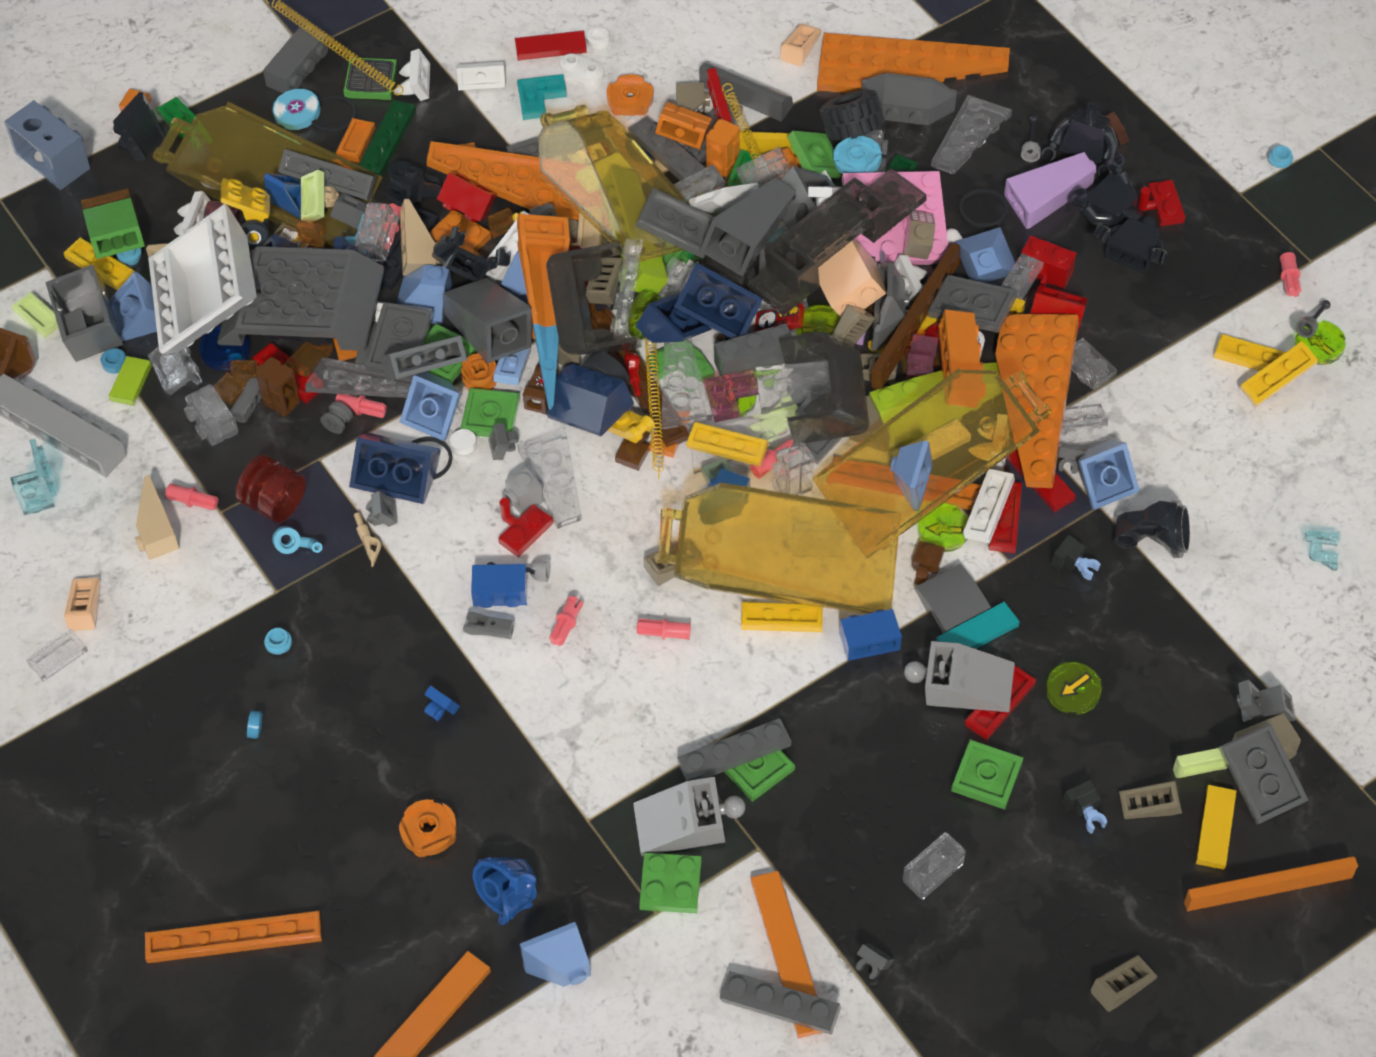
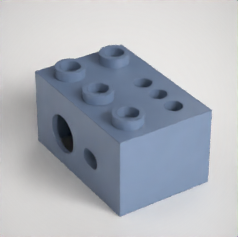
M33 100L4 121L15 154L60 190L90 169L82 143L84 142L82 135L77 130L70 129L62 118H56L47 106H41ZM37 151L41 153L44 162H38L34 159V154Z

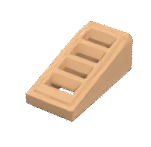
M800 23L782 44L781 60L801 66L820 37L821 29Z
M99 578L72 580L64 614L70 631L93 630L95 628L100 588ZM79 590H90L85 592H78Z

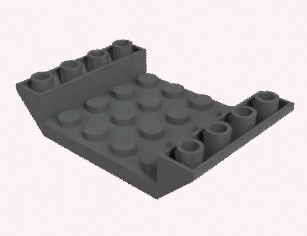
M255 247L250 252L257 298L249 305L235 312L232 317L222 322L217 341L218 345L243 346L246 334L336 338L340 350H366L384 273L382 265L355 250Z

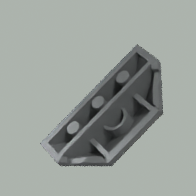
M884 73L870 79H863L862 90L877 92L885 120L930 125L955 111L957 91L932 78Z
M889 262L877 264L886 294L872 303V315L875 319L872 323L871 350L876 351L888 344L909 311L905 310V308L908 309L910 294L905 293L904 280L894 263Z

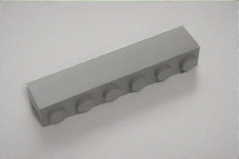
M5 374L0 377L1 417L106 478L126 457L123 442L118 436L107 434L100 426L95 423H88L74 411L69 412L56 400L50 401L37 389L31 390L18 378L12 379Z

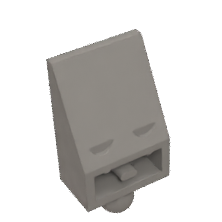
M931 641L928 668L918 661H912L904 669V675L909 682L919 683L924 678L926 679L925 695L926 705L1000 712L1010 711L1015 663L959 643Z
M715 777L686 781L634 802L641 856H644V853L658 854L724 843L725 836L721 815L725 814L729 818L734 819L741 817L745 812L743 799L738 796H730L724 803L719 804Z

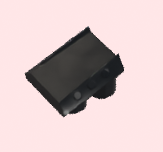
M139 92L113 120L114 133L120 135L118 140L119 149L131 154L134 161L147 160L146 156L160 140L167 138L143 92Z

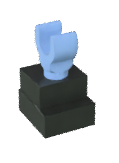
M1068 535L1055 551L1051 566L1059 571L1062 567H1065L1071 572L1077 567L1085 579L1091 580L1093 572L1087 568H1093L1098 571L1100 563L1095 559L1082 558L1086 546Z
M1091 780L1065 792L1063 804L1068 811L1074 808L1079 817L1084 815L1086 829L1089 833L1092 834L1095 829L1092 821H1098L1105 828L1107 819L1096 810L1101 798Z

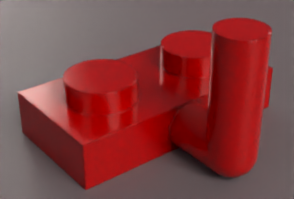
M1173 180L1149 183L1148 187L1141 189L1138 209L1140 211L1155 210L1160 226L1184 223L1185 214Z
M502 498L499 501L501 519L510 527L498 537V542L519 558L554 524L553 518L534 504L517 518L511 514L510 500L508 498Z

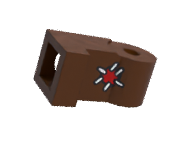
M538 364L528 387L526 386L524 389L523 403L526 410L546 414L548 403L541 367ZM556 369V376H557V375L559 374V370H558V369ZM531 400L541 401V405H535Z

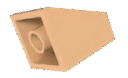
M847 230L807 259L830 306L840 317H842L848 305L866 309L886 294L876 261Z

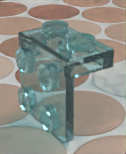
M35 438L29 441L36 470L10 477L12 487L24 515L39 513L42 510L55 507L53 497L57 496L55 484L51 480L52 470L49 461H46L47 458L43 445L37 446Z

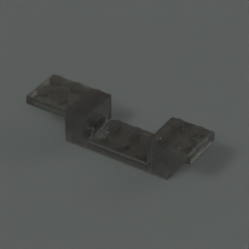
M893 169L888 170L868 187L854 177L764 249L766 269L748 282L749 289L781 315H786L820 287L818 268L860 234L875 243L927 201L926 194Z

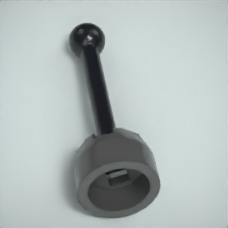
M1323 300L1321 307L1313 316H1304L1297 322L1296 331L1301 337L1310 338L1316 333L1318 329L1317 318L1324 310L1331 307L1330 301Z

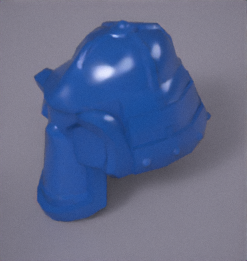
M488 857L479 859L473 869V881L476 891L486 905L494 912L500 914L498 918L500 925L507 924L520 911L533 906L532 901L537 896V878L527 860L516 857Z

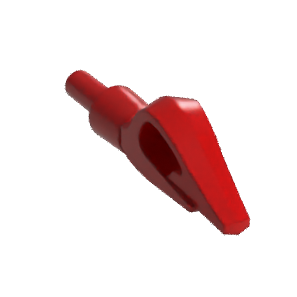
M625 349L624 359L629 374V381L633 385L635 396H640L639 383L641 379L638 372L640 358L637 354Z

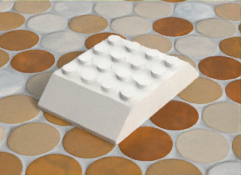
M226 204L219 207L148 258L159 351L162 354L178 353L185 347L191 346L199 337L211 332L219 323L229 319L235 312L249 305L257 298L247 236Z

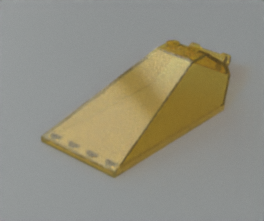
M230 102L225 106L197 114L192 124L179 118H173L169 125L170 130L161 146L156 148L152 155L157 162L169 164L166 168L168 173L187 185L221 200V183L223 178L228 180L236 179L247 187H257L266 191L264 182L266 173L285 175L278 172L284 149L375 176L376 179L370 200L349 195L366 204H370L383 178ZM178 134H186L175 154L169 152ZM270 202L269 221L279 225H286L322 240L323 243L333 247L335 238L354 236L357 230L348 224L332 218L331 212L333 207H324L323 218L306 224Z
M584 104L576 106L572 110L541 115L540 121L543 128L538 136L540 176L633 264L684 250L635 226L653 188L688 205L690 204L614 116L607 110L589 114Z
M958 368L812 477L866 559L872 557L1040 432L1035 423L1047 418L1052 410L1047 404H1043L1026 381L1027 376L1023 371H1018L1003 381L997 371L961 370ZM1018 387L1034 408L1032 412L1028 414L1011 392L1013 388ZM928 441L933 467L920 510L917 512L912 509L896 484L894 472H891V463L894 456L898 457L900 447Z
M720 482L717 485L685 496L681 510L661 509L662 527L659 553L655 555V562L675 565L674 576L676 578L708 590L871 614L876 610L892 609L901 512ZM673 520H680L676 555L669 554Z

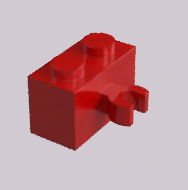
M453 171L448 173L437 200L443 202L442 206L451 211L457 209L464 213V218L476 223L477 220L482 221L486 219L498 193Z
M1030 236L1021 252L1018 272L1028 275V284H1031L1034 279L1041 280V286H1046L1049 283L1064 289L1074 271L1077 253Z
M1039 285L1030 314L1078 315L1079 331L1088 298Z

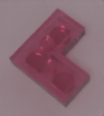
M752 370L702 380L703 389L714 422L739 418L740 410L736 399L759 395L758 385Z

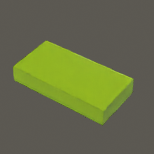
M126 356L109 393L110 401L134 406L152 367L151 361Z

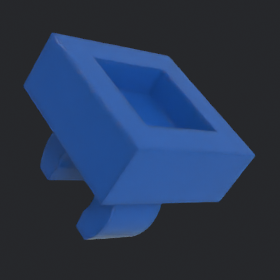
M432 686L424 694L433 700L427 705L424 712L437 721L443 716L445 709L454 715L460 707Z

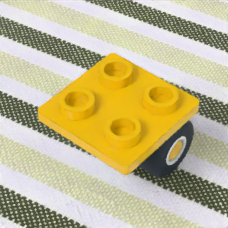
M223 178L221 183V202L242 210L243 215L240 218L239 224L247 236L249 250L260 247L269 239L270 195L261 188H250L236 179L228 180Z

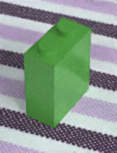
M131 198L83 210L96 259L145 247Z

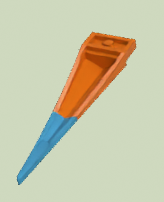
M519 214L517 217V246L528 304L531 307L532 325L548 408L551 410L554 405L559 331L570 242L568 217Z

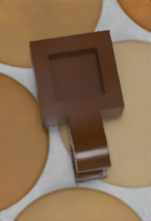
M645 431L642 434V439L637 443L624 439L615 455V462L639 471L650 451L649 445L645 444L650 433Z
M919 541L912 561V567L917 569L914 584L920 585L926 582L930 572L938 574L945 553V547Z

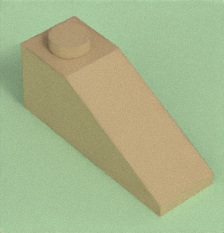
M404 199L400 209L402 273L403 276H406L425 264L439 266L440 263L432 257L434 240L410 200Z
M147 475L144 477L136 522L139 536L135 537L140 552L146 551L149 560L179 549V546L151 477Z

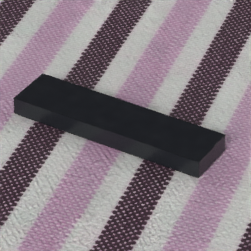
M416 208V212L428 232H430L438 224L439 215ZM401 232L379 262L384 267L380 286L393 290L403 275Z

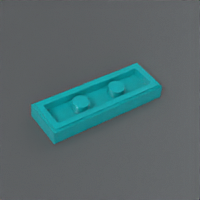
M1003 602L938 636L936 642L959 643L977 649L1017 628L1020 621L1007 604Z

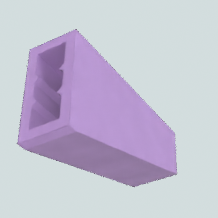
M1083 152L1006 179L1004 195L1025 228L1028 229L1069 202L1071 197L1075 195L1076 190L1079 188L1087 189L1092 186L1094 175L1096 174V166Z

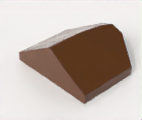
M0 328V377L5 374L12 379L18 378L20 380L32 372L36 361L29 338Z

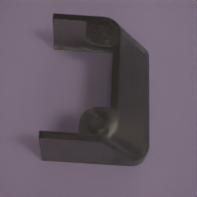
M620 241L556 253L547 261L546 268L559 344L567 354L591 355L596 351L609 354L642 347L641 342L636 336L615 340L613 334L606 329H592L588 300L585 295V282L595 280L600 276L602 272L601 258L625 254V249Z
M813 332L779 338L786 366L827 359L829 364L832 393L820 395L813 401L812 414L787 417L793 444L798 445L849 437L866 432L870 421L863 364L859 349L825 332Z

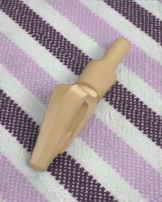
M357 512L354 514L358 525L356 530L371 561V566L374 567L381 549V542L377 538L371 537L368 526L363 523L360 513ZM372 545H376V546H377V549H376L375 552H373V550H371V546H372Z

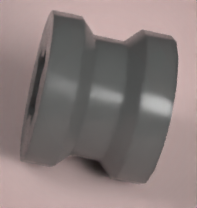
M334 401L328 408L329 412L324 413L320 420L326 429L333 433L341 434L345 429V423L350 422L353 418V413L344 404Z

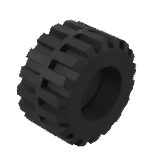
M872 90L853 91L837 96L827 101L819 109L826 135L831 140H844L849 137L852 139L865 135L877 129L885 121L877 92Z

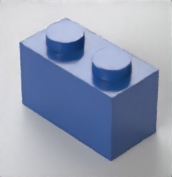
M526 564L472 565L471 595L473 606L490 608L492 606L518 607L520 605H527Z
M893 609L876 610L871 614L861 616L851 615L840 620L839 634L848 661L900 650L902 635Z

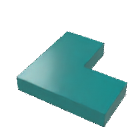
M563 74L517 80L523 120L545 118L544 100L567 97Z

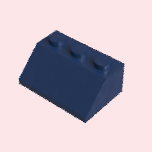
M696 263L690 268L679 289L673 308L720 334L733 339L746 334L763 299Z
M678 293L648 304L635 325L642 332L643 336L652 343L682 342L712 329L673 308Z
M570 363L556 376L554 405L551 410L547 408L546 415L549 419L601 437L634 402L624 380Z
M366 432L358 436L356 440L349 487L372 493L381 491L389 497L424 504L437 473L440 449Z

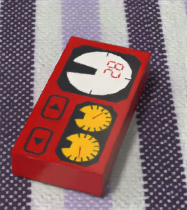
M802 303L759 312L756 315L754 332L782 324H787L789 331L802 328L805 307Z

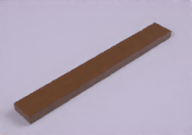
M951 243L872 367V388L878 390L884 386L928 316V310L946 276H953L960 265V245Z
M587 298L580 300L585 308L587 324L603 350L620 362L627 371L624 350L628 349L637 355L638 353L609 308L598 312L595 308L596 303H589ZM640 358L638 372L641 379L639 383L641 395L635 396L634 388L630 381L627 387L643 413L649 416L647 367ZM651 385L650 387H651V388H657L658 386H657V385ZM658 387L660 407L658 404L651 407H659L652 409V411H659L661 418L659 416L652 418H660L661 439L665 446L669 447L676 443L678 445L687 441L690 434L660 387ZM651 389L650 391L657 392L658 389ZM651 393L650 395L654 396L658 395V393ZM654 412L652 415H659V412ZM654 420V423H659L660 420Z

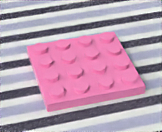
M939 171L843 173L842 185L843 187H849V196L844 197L845 209L856 228L850 234L877 264L895 263L898 256L903 255L909 210L932 213L935 220L933 248L928 259L909 257L912 265L939 264L948 249Z

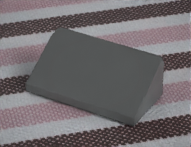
M341 193L334 204L331 217L358 229L362 215L369 214L372 219L367 234L375 236L386 213L345 193Z

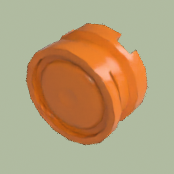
M479 353L468 356L467 361L462 362L461 368L465 388L468 391L469 388L492 390L497 382H494L495 361L486 363Z

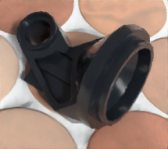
M1173 500L1171 502L1158 501L1141 511L1122 513L1116 519L1115 544L1122 548H1133L1142 539L1149 537L1163 546L1173 558H1182L1184 553L1188 552L1190 544L1188 509L1185 505H1182L1181 500Z

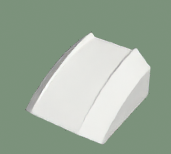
M758 182L721 188L691 198L689 203L691 206L716 217L759 188Z

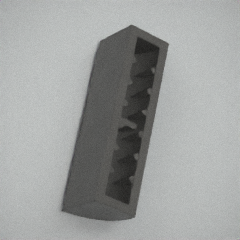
M708 61L699 67V82H704L706 90H708L707 71L708 69L716 68L721 87L724 90L723 93L726 96L734 92V96L737 97L735 100H738L737 103L782 122L793 107L791 96Z

